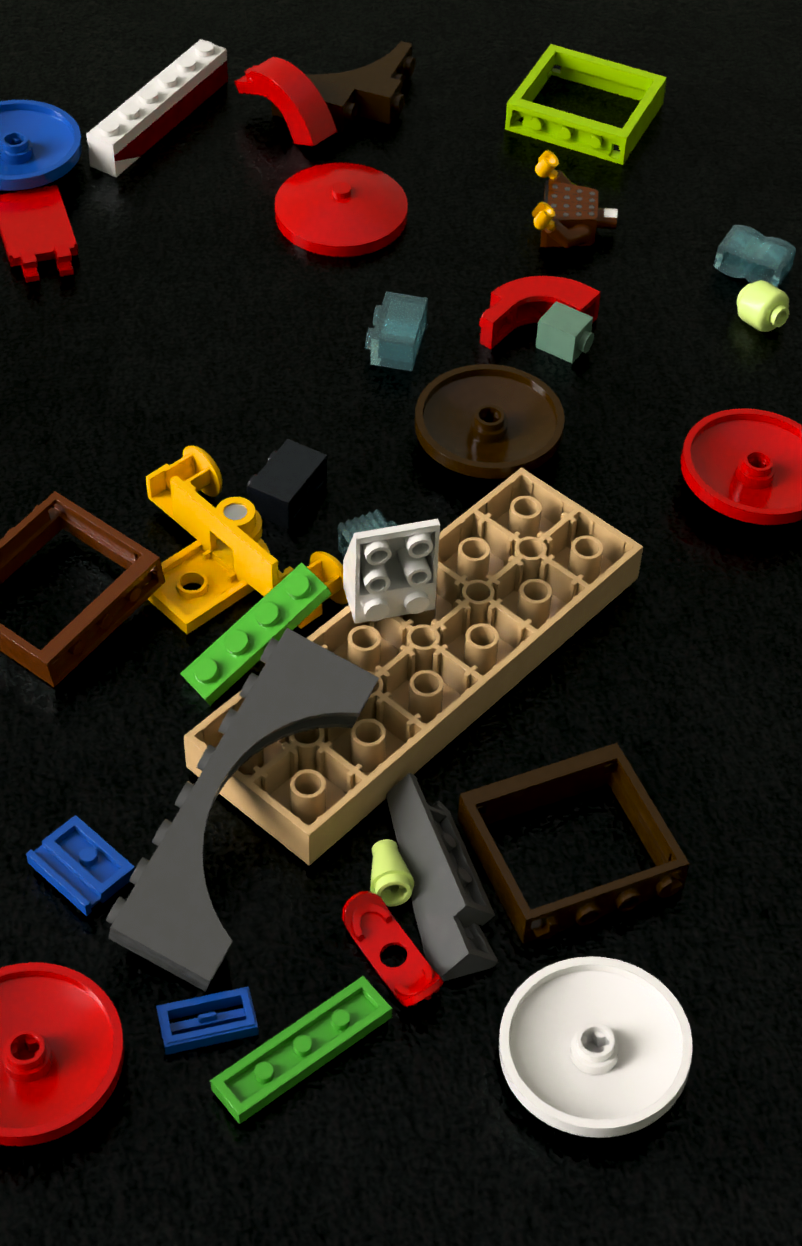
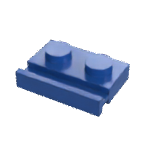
M76 815L42 840V846L35 851L31 849L26 853L28 864L86 916L92 913L91 908L99 902L103 904L128 884L135 870V867Z

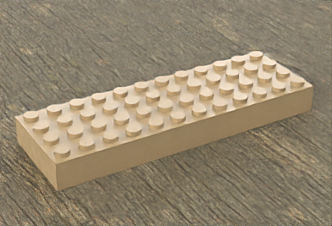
M521 467L440 532L434 610L355 624L348 605L307 637V639L379 677L370 698L353 728H320L285 737L253 755L233 774L219 794L310 866L386 799L388 791L408 773L415 774L637 580L643 546ZM241 691L183 736L186 767L198 777L202 770L196 767L209 744L217 747L224 735L218 732L227 712L230 708L238 711L245 698L239 696Z

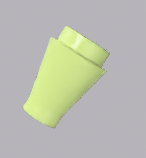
M390 839L380 840L372 846L373 860L370 891L378 894L386 906H398L408 901L411 897L415 884L414 879L399 853L397 843Z

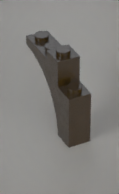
M400 41L396 48L383 58L351 71L332 74H305L326 102L337 132L343 133L348 124L355 120L356 116L390 124L395 115L402 112L405 95L401 94L405 79L407 76H412L415 68V58L412 57V44ZM272 102V115L284 118L280 110Z

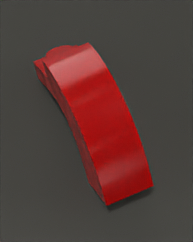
M271 57L260 65L248 68L245 71V76L235 81L239 93L261 95L275 104L285 118L294 144L315 146L337 132L328 106L318 89L300 69L290 62L278 57Z
M556 276L525 277L503 284L491 292L490 308L485 310L480 318V344L492 349L515 328L529 323H538V320L556 301L592 316L594 322L598 316L601 292L581 282Z

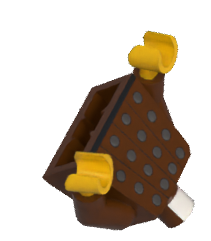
M546 150L538 158V163L535 167L538 176L542 178L549 177V180H546L544 202H540L532 211L534 225L537 229L541 230L540 247H564L569 249L575 246H591L595 243L596 228L616 229L618 209L598 208L599 191L593 188L578 186L572 183L561 170L556 171L555 168L559 164L558 158L553 152Z

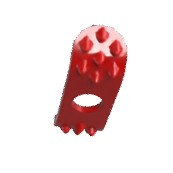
M360 891L350 897L342 910L344 925L354 942L395 998L406 1007H415L423 999L430 1000L432 993L438 992L444 981L433 970L395 920L382 898L371 891ZM398 945L407 951V958L402 965L388 967L382 963L381 954L389 946Z

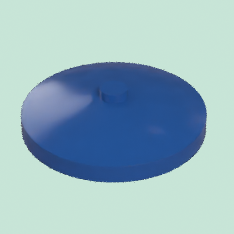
M33 100L0 101V190L16 191L40 187L63 177L76 165L81 156L82 142L79 126L72 116L64 110L44 102Z

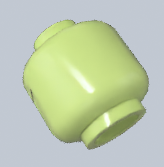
M759 280L747 284L738 295L737 308L739 317L758 331L769 332L776 327L782 326L788 319L789 297L784 291L767 281Z

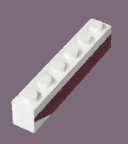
M200 39L86 134L90 167L114 177L119 176L228 82L227 49Z

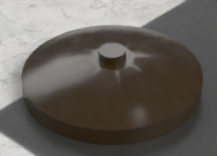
M476 364L450 370L430 382L420 394L416 404L415 431L426 453L444 467L471 477L484 479L509 478L521 467L531 472L545 464L556 453L563 437L565 417L562 404L557 395L537 377L513 367L495 364Z

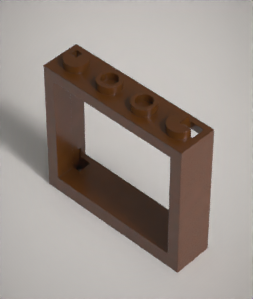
M56 491L39 506L36 505L28 516L18 525L9 529L0 540V585L62 529L122 566L126 571L42 650H39L0 623V651L54 688L165 583L159 556Z

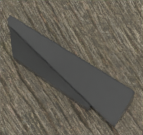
M408 773L388 791L386 798L400 855L415 883L411 894V901L426 961L441 976L443 981L493 968L498 963V960L479 925L483 926L495 916L450 811L440 801L430 806L425 800L417 781L418 778L414 774Z

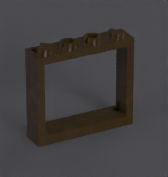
M618 743L460 794L458 821L522 944L537 939L539 941L551 939L562 930L577 925H591L602 916L617 911H631L642 902L656 897L667 898L684 888L689 862ZM609 785L656 867L530 910L486 825Z

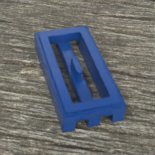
M249 986L156 1006L166 1055L259 1035ZM243 1004V1008L217 1014L213 1011ZM199 1014L198 1018L175 1023L169 1022L171 1019Z

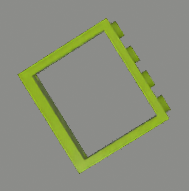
M550 44L507 102L505 130L623 165L663 105L667 77ZM554 64L561 66V70L553 68ZM551 75L632 98L640 101L624 127L618 128L532 101ZM521 117H523V122H519ZM614 144L619 146L620 151L613 150Z

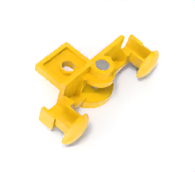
M194 445L187 446L183 450V457L171 465L165 464L146 476L148 498L197 539L161 563L165 583L148 598L154 606L187 635L254 590L264 597L294 570L290 566L283 573L278 570V560L270 554L268 546L261 539L262 518L251 501L243 497H229L222 500L215 508L197 493L201 490L208 496L216 497L222 489L220 470L210 454L202 448ZM314 552L310 557V565L307 568L332 593L327 599L330 598L339 604L348 603L343 589L342 563L327 552ZM189 583L201 585L197 590H186L183 588ZM322 604L307 616L298 627L302 629L321 616Z

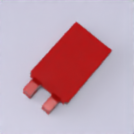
M53 185L0 194V233L10 266L21 265L26 283L40 281L37 262L55 259L60 277L73 275L74 270L71 261L72 256L78 255V247L58 186Z

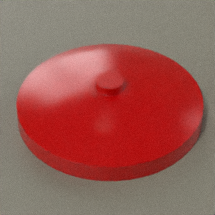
M327 163L306 168L288 178L281 185L275 197V220L281 233L296 246L324 256L352 257L375 252L395 241L403 232L407 223L408 201L402 187L389 175L360 164Z
M739 408L713 413L697 422L686 436L681 453V470L689 488L701 501L725 516L752 524L781 525L802 520L801 424L773 412Z
M39 962L19 963L0 968V1145L28 1146L49 1142L69 1134L85 1124L110 1098L120 1078L124 1062L123 1032L120 1018L111 999L87 976L56 964Z

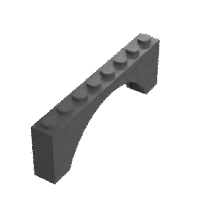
M286 628L279 641L274 638L269 641L260 661L266 663L259 676L254 673L249 675L239 694L245 700L238 711L230 708L218 730V732L224 734L217 747L209 744L196 767L202 770V773L195 785L189 781L184 785L175 802V805L180 808L173 822L167 819L163 821L152 841L153 844L158 846L150 860L144 857L141 858L129 880L135 884L127 900L121 896L118 897L106 919L107 922L112 924L109 933L110 940L205 992L232 944V939L223 928L213 908L207 891L203 867L204 832L209 812L217 796L233 774L253 755L265 747L285 737L313 729L332 727L353 728L379 677L289 628Z

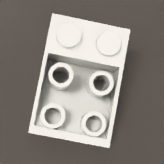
M438 519L353 534L343 560V589L355 624L379 621L407 614H418L435 609L440 523Z

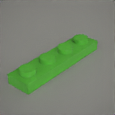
M301 562L180 674L211 706L260 661L265 648L272 638L279 641L286 628L293 630L332 593Z
M362 976L211 1079V1090L236 1121L241 1124L391 1019L392 1007L368 980Z

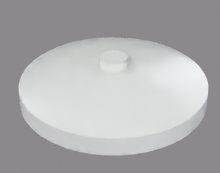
M593 956L577 957L544 967L525 980L515 991L502 1016L499 1054L502 1071L509 1087L522 1105L538 1119L554 1128L574 1135L597 1138L615 1137L638 1131L650 1125L673 1106L682 1093L689 1075L692 1059V1035L688 1019L676 997L662 982L650 973L617 959Z

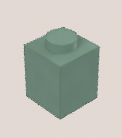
M556 301L538 320L536 348L573 363L582 352H588L594 340V333L591 332L593 317Z

